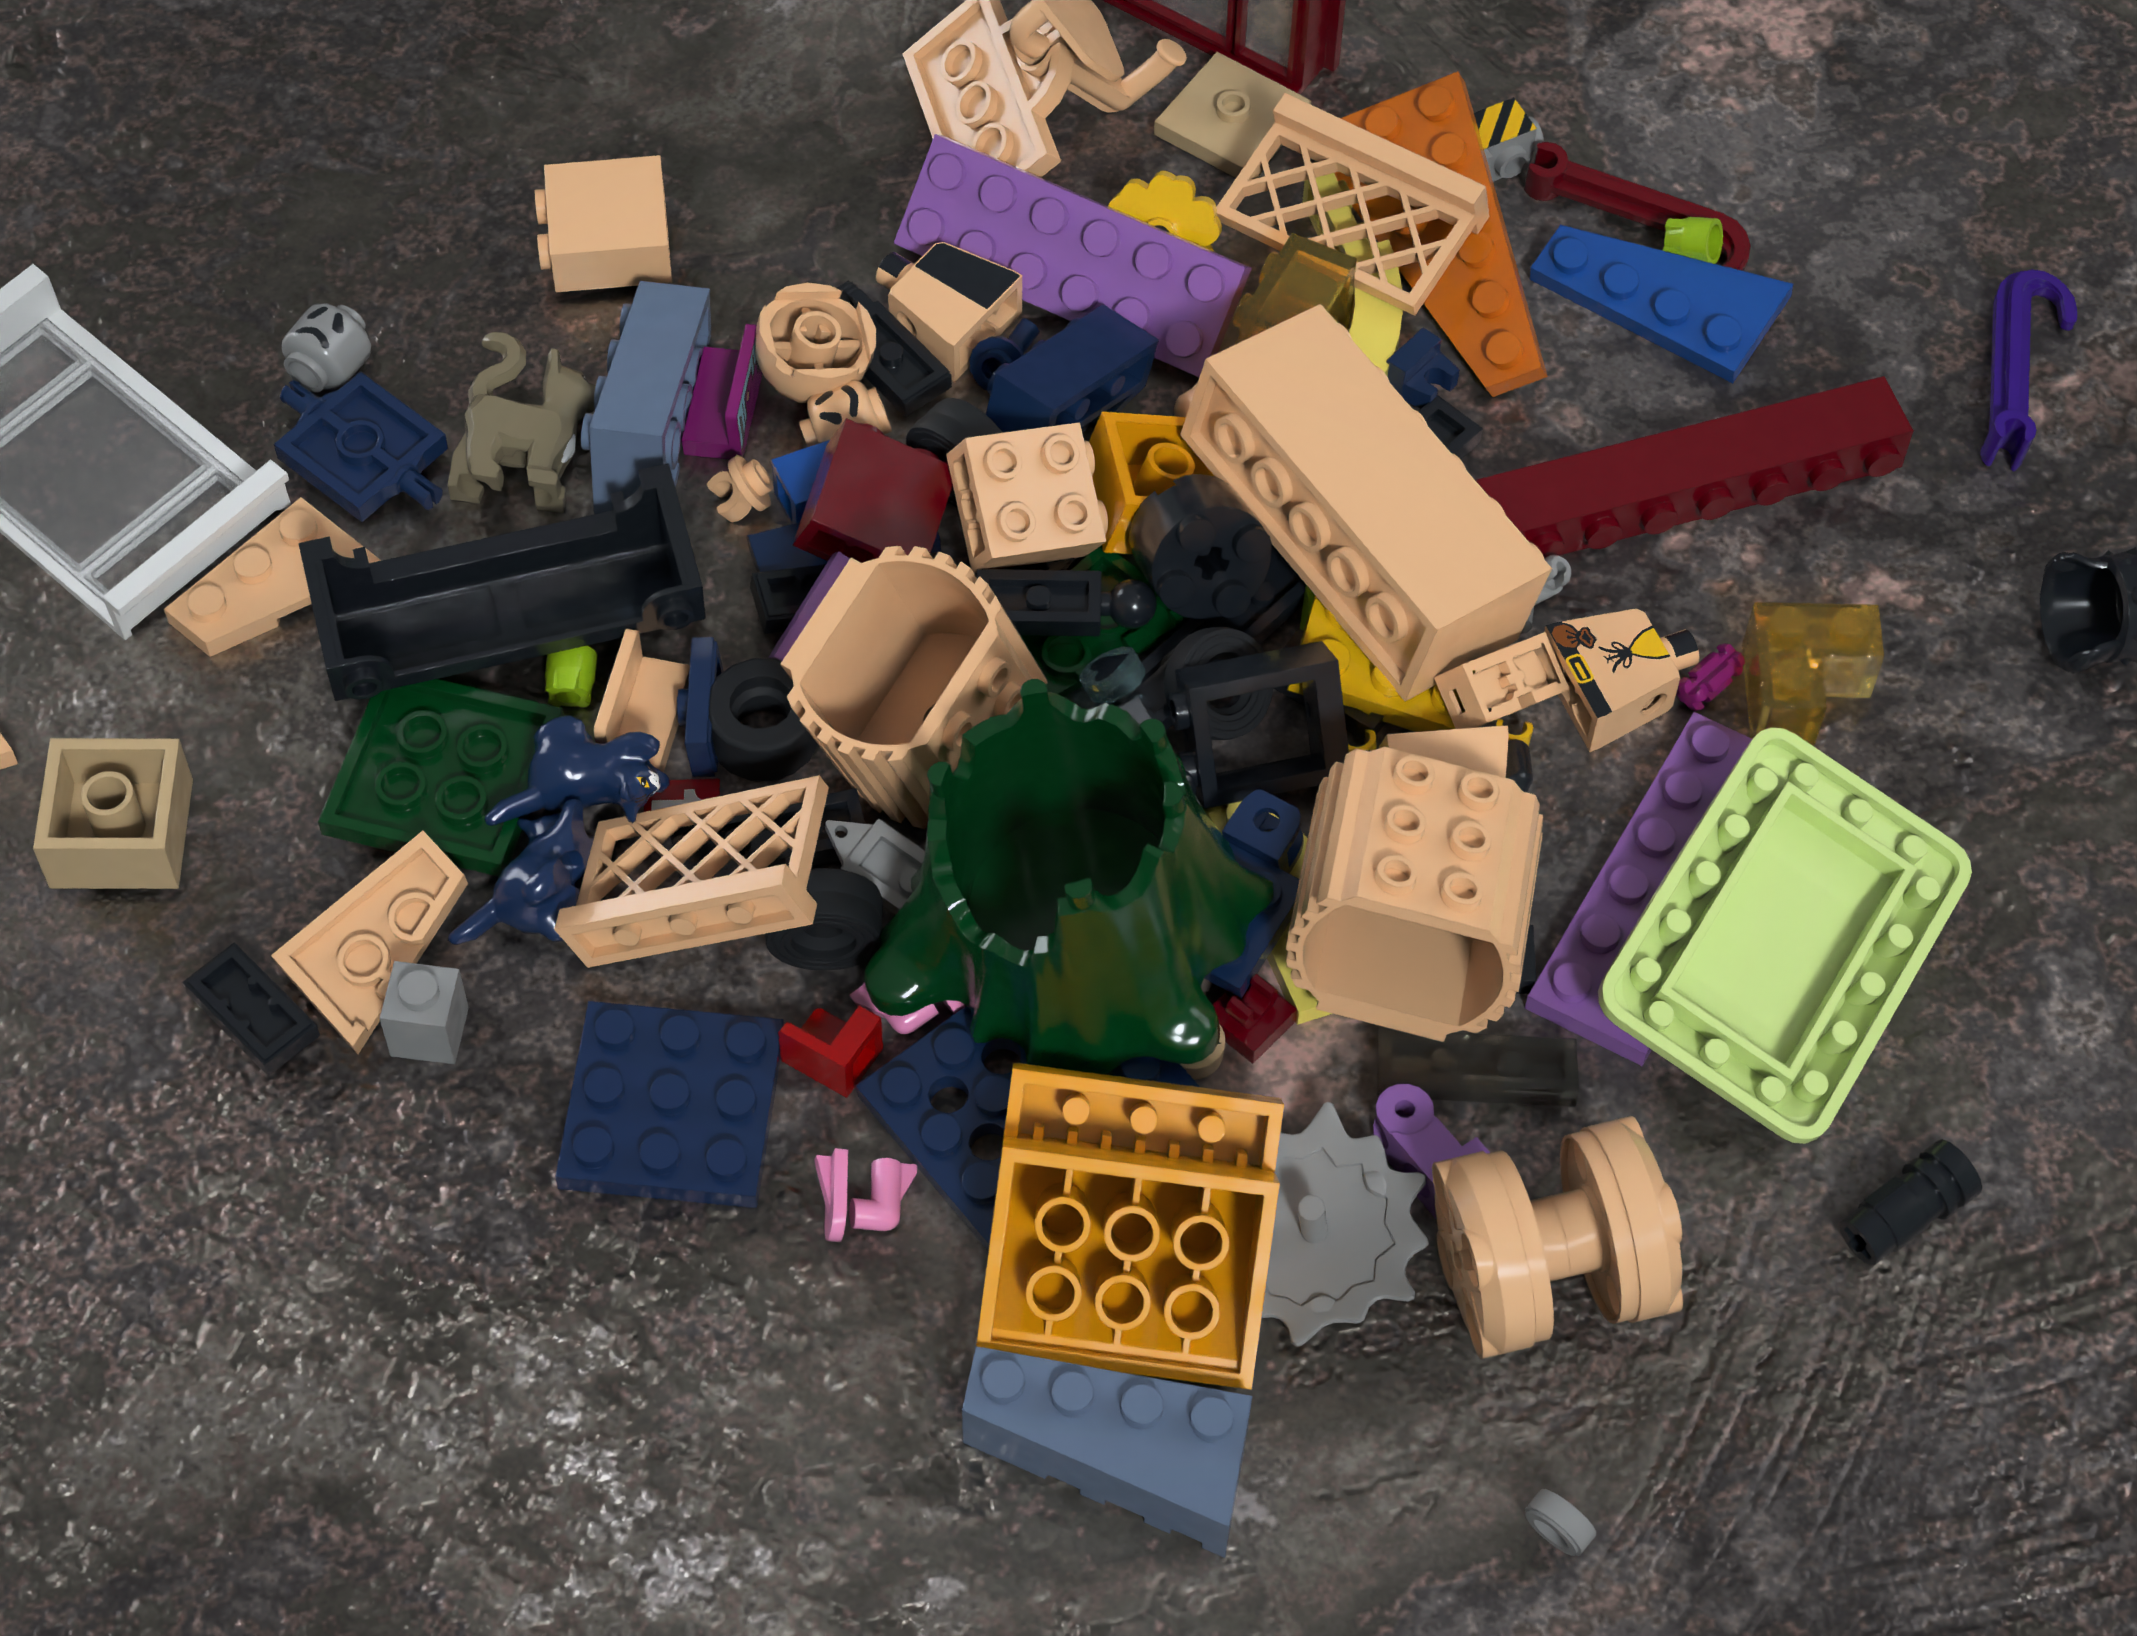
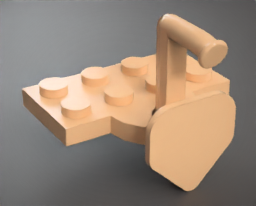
M966 0L902 53L932 138H934L935 134L943 135L1038 177H1043L1061 162L1045 118L1061 102L1067 89L1104 112L1123 111L1164 80L1177 66L1184 65L1187 60L1186 53L1179 44L1170 39H1161L1157 43V51L1128 76L1121 79L1124 75L1122 61L1106 21L1092 0H1031L1009 21L1000 0Z

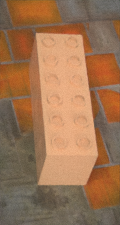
M1321 304L1205 359L1180 436L1213 475L1228 483L1243 499L1270 536L1272 545L1326 609L1334 615L1336 621L1374 666H1377L1404 701L1435 686L1436 681L1434 677L1464 663L1503 649L1518 640L1552 570L1551 566L1545 561L1539 548L1529 542L1509 520L1501 505L1495 499L1489 497L1467 472L1461 459L1451 453L1432 432L1424 417L1418 411L1412 409L1390 384L1384 371L1369 360L1352 340L1348 330L1340 323H1337Z

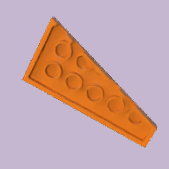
M1457 71L1340 118L1486 186L1490 217L1478 235L1473 232L1469 234L1423 304L1492 397L1548 377L1466 83L1460 73ZM1341 172L1334 173L1338 181L1345 180L1349 190L1354 189L1351 177ZM1360 182L1361 187L1367 186L1366 184ZM1390 195L1365 201L1370 221L1404 213L1401 201ZM1358 203L1353 204L1352 207L1362 219ZM1410 205L1411 211L1417 209ZM1439 218L1416 224L1421 245L1446 239L1454 227ZM1408 227L1375 235L1378 242L1389 240L1394 253L1414 248ZM1433 258L1425 259L1427 266ZM1418 262L1398 267L1412 289L1422 275Z

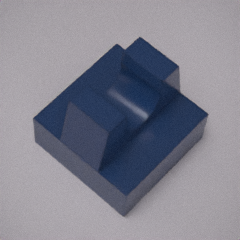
M1424 327L1386 361L1389 364L1387 377L1390 384L1407 403L1420 409L1428 402L1430 403L1438 394V389L1431 384H1438L1450 392L1457 386L1460 369L1440 352L1442 339Z

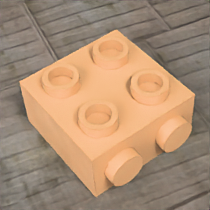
M660 155L544 165L545 189L535 190V205L538 225L548 224V234L537 235L541 270L552 269L556 293L638 286L640 281L672 283L665 191Z
M1080 422L968 437L946 454L970 566L974 573H977V569H1005L1085 557L1107 542L1105 535L1108 530V515L1103 502L1099 499L1097 500L1092 478L1095 469L1094 453L1090 443L1083 438Z

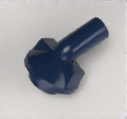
M1021 318L1007 338L991 336L981 340L972 350L969 359L970 371L975 381L984 390H987L992 375L1002 364H1010L1024 355L1040 333L1038 327L1028 319Z

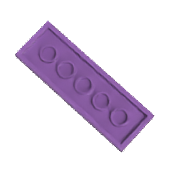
M937 134L934 135L894 240V244L921 256L935 243L945 242L1014 270L1022 275V300L1069 321L1076 317L1082 318L1104 304L1159 339L1154 358L1197 377H1200L1205 359L1218 353L1252 269L983 152Z
M1693 712L1527 996L1526 1010L1643 1066L1651 1049L1613 1024L1604 1015L1599 1005L1598 989L1603 977L1636 922L1752 738Z

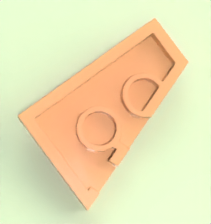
M300 497L164 609L168 623L209 657L214 656L278 627L281 617L312 604L298 543L330 536L333 550L337 554L348 558H354L353 549L364 546ZM366 549L369 563L381 561Z
M422 831L271 956L279 968L358 1055L380 1021L394 961L418 963L465 890L468 882L457 866Z

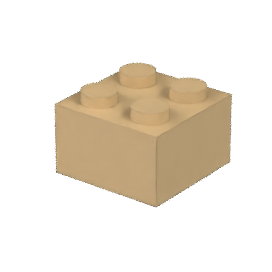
M50 738L33 846L49 888L179 889L193 778L180 739Z

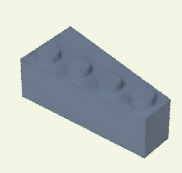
M640 281L632 304H623L620 316V340L612 339L610 341L607 355L608 375L599 376L597 379L594 394L595 412L594 414H585L581 430V447L583 450H590L594 514L612 511L610 493L622 491L624 500L633 495L641 484L639 469L669 463L676 488L680 472V465L677 463L680 443L684 433L704 347H709L711 339L709 288Z
M976 1346L962 1408L963 1443L1044 1479L1048 1475L1080 1489V1495L1105 1505L1106 1501L1143 1516L1144 1523L1170 1534L1174 1530L1202 1542L1203 1549L1225 1558L1246 1444L1252 1396Z

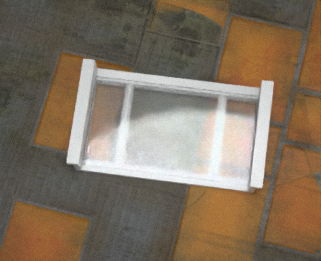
M32 264L0 289V533L126 641L132 636L131 629L262 521L276 510H285L291 506L285 483L289 481L287 472L271 459L256 471L61 310L49 277Z

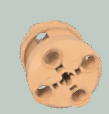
M1629 1116L1583 1127L1580 1132L1565 1135L1560 1147V1174L1563 1193L1543 1198L1529 1199L1515 1164L1510 1156L1502 1150L1491 1153L1480 1151L1432 1164L1439 1258L1446 1282L1454 1293L1458 1308L1470 1333L1474 1349L1480 1359L1531 1348L1536 1342L1549 1340L1554 1326L1553 1298L1550 1282L1584 1274L1597 1307L1604 1318L1612 1324L1624 1321L1634 1323L1682 1310V1259L1680 1250L1682 1225L1680 1214L1672 1190L1664 1182L1657 1161L1645 1141L1640 1125L1635 1117Z

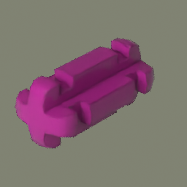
M1719 644L1716 647L1719 653H1709L1688 672L1689 678L1683 677L1680 679L1676 696L1690 710L1703 709L1705 706L1702 701H1712L1733 682L1731 676L1736 677L1742 674L1745 658L1731 644Z

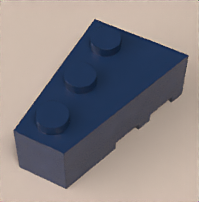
M1102 304L1084 317L1074 318L1065 329L1048 340L1038 341L1028 353L1014 362L1002 364L994 372L988 384L987 391L990 394L986 415L1003 433L1080 422L1083 434L1089 427L1095 428L1101 412L1119 413L1146 386L1159 339Z

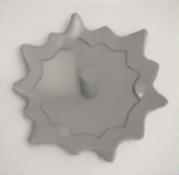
M1326 1102L1308 1127L1301 1133L1291 1135L1280 1132L1275 1169L1280 1187L1262 1318L1273 1317L1284 1322L1289 1332L1290 1341L1295 1346H1302L1324 1326L1329 1324L1361 1323L1364 1321L1369 1307L1377 1300L1391 1299L1406 1302L1415 1298V1291L1406 1277V1267L1414 1254L1429 1245L1428 1238L1410 1214L1412 1202L1426 1184V1175L1419 1172L1404 1173L1390 1169L1387 1164L1385 1149L1379 1136L1371 1135L1362 1138H1351L1345 1132L1334 1104Z

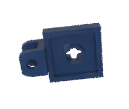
M1255 790L1243 799L1222 830V834L1231 846L1236 862L1240 866L1254 871L1273 882V900L1266 909L1256 915L1250 922L1246 933V946L1242 955L1232 962L1213 969L1204 977V979L1241 999L1249 988L1251 979L1259 972L1292 919L1299 879L1289 873L1298 861L1304 845L1303 833L1300 829V810L1264 790ZM1269 813L1275 814L1278 818L1272 816Z

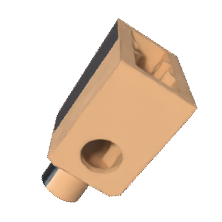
M945 242L935 243L915 264L896 252H891L882 260L876 272L877 283L890 290L888 294L889 312L950 371L954 383L970 367L969 359L974 347L983 339L991 336H1000L1022 314L1021 274Z

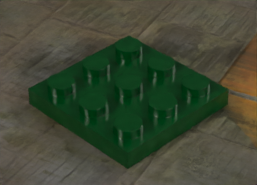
M439 679L381 691L376 696L371 697L319 817L318 824L321 835L397 852L420 832L424 831L457 867L500 877L503 870L509 865L522 829L517 824L520 818L527 819L528 814L494 826L486 824L484 820L485 815L499 801L527 789L528 768L535 753L534 735L543 724L554 718L564 716L563 709Z

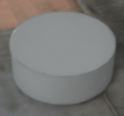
M1541 1489L1525 1508L1526 1519L1535 1531L1554 1547L1568 1555H1581L1596 1536V1530L1590 1521L1571 1503L1550 1490Z

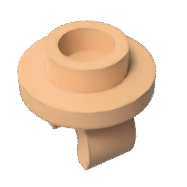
M736 455L728 461L729 471L717 473L707 483L709 490L721 499L732 492L731 497L717 507L718 513L730 522H737L743 519L750 512L752 506L758 511H763L771 505L769 492L774 489L773 483L764 467L755 459L748 462L743 457Z

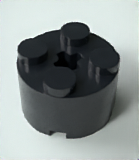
M1203 474L1185 475L1174 479V486L1159 495L1154 491L1141 503L1134 515L1130 527L1129 543L1136 563L1160 600L1173 612L1192 619H1210L1220 616L1225 618L1237 617L1248 609L1252 596L1261 587L1268 573L1272 545L1270 536L1243 499L1225 481Z

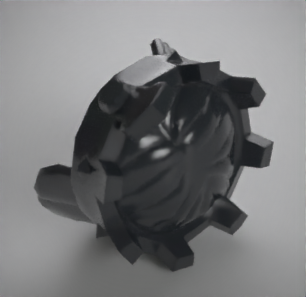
M2136 547L2116 554L2108 550L2103 556L2097 558H2087L2074 552H2062L2054 556L2046 564L2040 590L2042 631L2052 659L2063 670L2074 674L2090 669L2102 662L2112 663L2121 661L2126 666L2129 662H2137Z

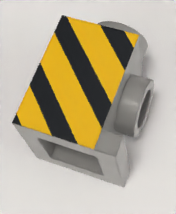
M1514 97L1475 112L1474 116L1493 182L1502 178H1512L1524 169H1527L1532 161V155L1536 151L1537 144L1544 142L1543 133L1538 122L1533 117L1527 116Z

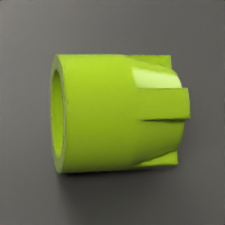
M1704 217L1668 218L1665 224L1666 232L1663 251L1713 264L1717 263L1723 244V228L1719 219Z
M582 646L547 654L545 691L549 694V704L556 707L562 705L570 707L579 706L581 708L590 705L597 664V653L593 648Z

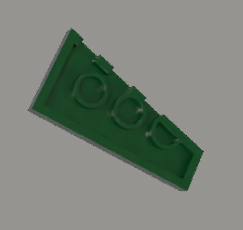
M1102 545L1088 554L1072 569L1073 571H1101V591H1111L1115 585L1128 579L1143 581L1152 588L1141 570L1117 553H1104ZM1154 591L1157 599L1156 613L1152 620L1143 627L1127 629L1115 623L1110 616H1101L1100 636H1020L1042 670L1048 682L1046 684L1048 692L1065 697L1095 680L1098 671L1091 670L1090 666L1098 659L1129 653L1120 664L1122 665L1169 638L1190 618L1170 610Z

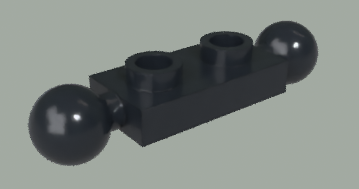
M977 569V579L980 576L989 584L1020 635L1100 636L1101 616H1110L1121 627L1137 629L1148 624L1154 617L1157 609V599L1154 591L1149 585L1140 580H1124L1115 585L1111 591H1101V571Z

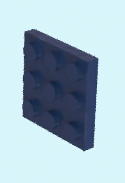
M588 1001L555 1175L557 1188L757 1208L781 1060L778 1032L784 1025V1019Z

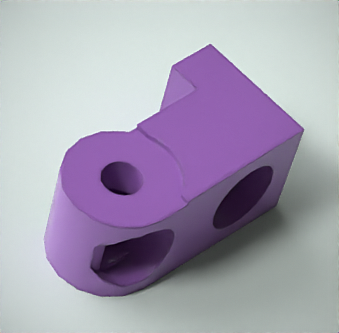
M1396 1084L1388 1087L1379 1095L1375 1107L1376 1118L1373 1124V1135L1379 1136L1387 1161L1395 1171L1404 1173L1419 1172L1426 1175V1184L1417 1194V1197L1433 1217L1437 1219L1432 1164L1480 1151L1490 1152L1477 1137L1461 1146L1441 1121L1434 1116L1433 1102L1425 1091L1411 1084Z

